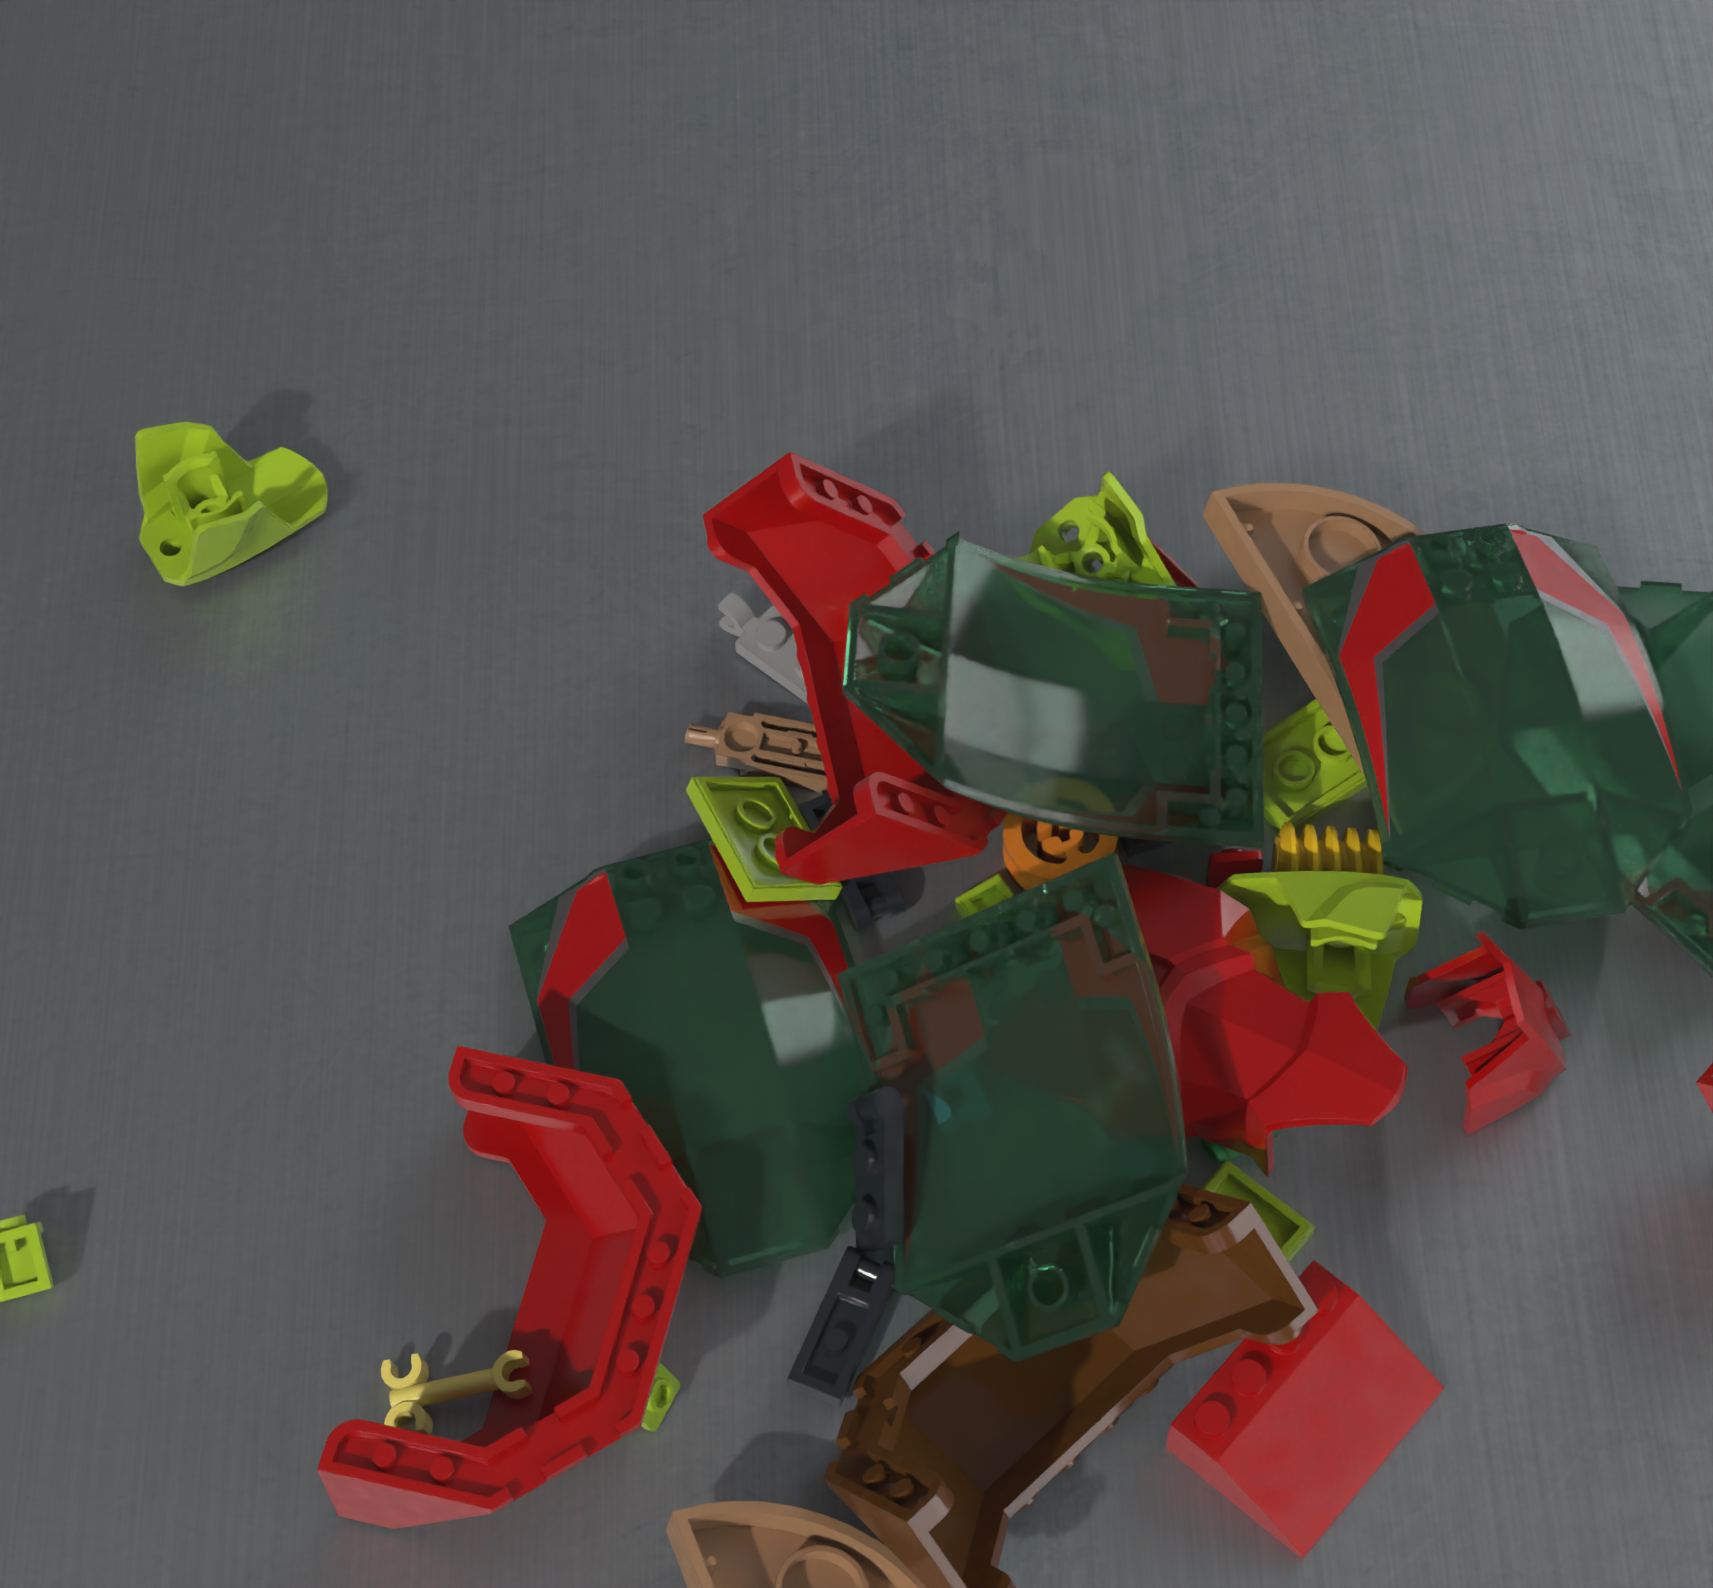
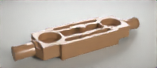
M728 712L727 717L722 721L719 728L689 722L685 734V744L714 748L716 765L740 769V777H780L785 786L828 793L827 778L822 756L816 743L817 734L814 724L755 712L753 716Z

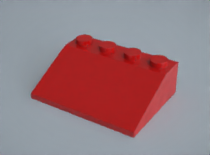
M1315 1260L1307 1266L1298 1278L1319 1311L1303 1325L1301 1333L1294 1340L1286 1344H1263L1245 1338L1172 1421L1165 1447L1302 1560L1444 1390L1443 1385L1365 1300Z

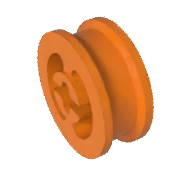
M1067 780L1047 781L1034 785L1022 792L1012 802L1015 805L1044 810L1116 815L1110 803L1099 792L1087 785ZM1010 809L1003 822V860L1005 868L1011 880L1023 892L1041 901L1057 903L1081 884H1084L1086 887L1105 865L1112 862L1117 863L1119 833L1087 828L1095 837L1097 844L1090 853H1084V827L1056 822ZM1033 830H1037V857L1024 844V840Z

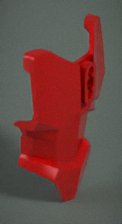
M1115 862L1105 865L1086 886L1088 891L1137 949L1145 962L1168 1051L1180 1138L1199 1136L1208 1142L1251 1156L1258 1168L1268 1177L1274 1169L1273 1131L1313 1125L1373 1126L1398 1104L1405 1089L1408 1072L1407 1064L1372 1027L1355 1004L1354 998L1349 992L1317 993L1310 1002H1307L1284 986L1273 947L1262 938V934L1249 908L1221 890L1157 871ZM1063 949V961L1056 971L1052 970L1031 991L996 1018L987 1035L989 1049L979 1055L988 1072L1006 1081L1010 1077L1029 1087L1077 1106L1093 1117L1109 1136L1122 1147L1136 1140L1176 1138L1158 1075L1131 1009L1082 1010Z

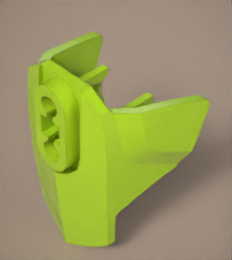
M187 421L143 428L137 431L135 435L138 490L144 511L139 541L164 582L187 586L211 578L270 548L326 511L328 488L324 475L306 458L282 446L255 459L246 461L219 436L211 425Z
M1110 471L1101 476V490L1098 495L1074 498L1035 531L1029 554L1023 557L1003 559L998 563L1030 576L1072 587V592L1079 588L1118 596L1160 600L1193 618L1194 612L1174 583L1146 534L1143 514ZM1072 528H1079L1078 536L1074 540L1067 542L1066 535L1068 531ZM1095 560L1103 564L1097 572H1095L1096 569L1092 565ZM1000 573L1031 608L1052 615L1055 619L1092 642L1118 670L1122 672L1137 671L1124 632L1066 609Z
M1262 872L1233 874L1216 888L1250 909L1262 934V938L1273 947L1284 986L1307 1002H1310L1317 993L1349 992L1359 1010L1378 1032L1389 996L1395 964L1418 941L1423 902L1422 893L1410 880L1382 874L1359 872Z

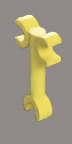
M517 1350L507 1351L500 1355L495 1361L493 1368L427 1382L429 1366L418 1353L411 1354L412 1369L404 1378H398V1367L390 1359L383 1360L381 1366V1377L392 1389L389 1393L392 1408L386 1415L384 1425L402 1428L408 1419L416 1418V1430L419 1433L428 1435L432 1434L433 1420L429 1413L422 1408L423 1406L501 1390L506 1396L513 1399L525 1398L532 1393V1387L524 1379L509 1382V1375L514 1369L529 1365V1358L522 1351Z

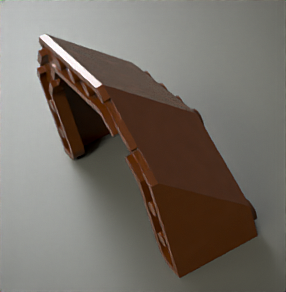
M1153 1177L1136 1184L1135 1192L1137 1195L1111 1205L1105 1196L1068 1211L1066 1218L1069 1222L1044 1232L1038 1223L1018 1231L856 1377L852 1391L858 1398L854 1410L844 1414L836 1439L842 1451L838 1461L828 1464L824 1480L835 1494L927 1588H1016L1009 1575L998 1569L1010 1518L1015 1513L1029 1507L1036 1499L1037 1492L1054 1476L1069 1469L1076 1462L1078 1454L1098 1435L1112 1429L1118 1422L1119 1415L1138 1397L1151 1392L1157 1386L1159 1378L1173 1364L1243 1338L1263 1344H1286L1294 1340L1301 1333L1303 1325L1319 1311L1251 1202L1164 1178Z

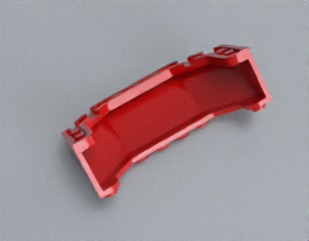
M789 452L703 514L708 537L707 545L712 555L719 561L747 571L793 630L797 647L796 656L802 669L807 691L806 700L811 709L817 734L816 743L822 756L827 778V791L833 804L812 832L791 826L777 834L775 838V858L780 872L803 881L821 885L975 856L984 850L989 842L987 836L1001 824L1010 809L967 793L1010 803L1012 798L1020 794L1026 785L981 610L969 595L961 600L943 576L949 572V569L926 540L917 544L900 522L906 514L894 498L793 452Z
M457 1045L448 1073V1082L456 1103L468 1110L463 1124V1136L467 1147L471 1152L480 1157L510 1163L546 1221L506 1352L511 1350L522 1351L529 1358L528 1366L518 1367L510 1373L509 1382L524 1379L532 1387V1393L525 1398L513 1399L506 1396L501 1390L494 1391L483 1428L460 1442L361 1419L341 1423L328 1436L317 1468L338 1516L398 1529L493 1514L642 1426L701 1216L702 1206L692 1190L687 1188L673 1166L671 1157L651 1126L647 1125L632 1102L631 1095L620 1079Z

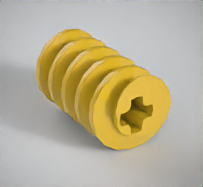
M1284 822L1278 835L1275 836L1271 872L1340 871L1383 875L1384 855L1379 833L1376 829H1368L1360 843L1356 828L1347 827L1339 841L1335 826L1326 825L1318 840L1314 825L1305 824L1297 838L1293 824Z

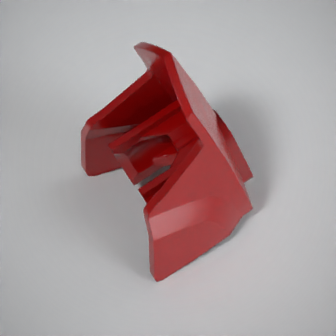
M1483 931L1475 934L1481 942V946L1418 976L1410 977L1404 994V1000L1409 1008L1437 1004L1439 1010L1443 1011L1453 1029L1482 1016L1501 1018L1504 1021L1491 1043L1461 1057L1472 1075L1465 1082L1467 1103L1462 1127L1467 1135L1476 1132L1542 1095L1558 1074L1567 1070L1565 1053L1560 1041L1571 1036L1558 1006L1543 981L1540 979L1534 982Z

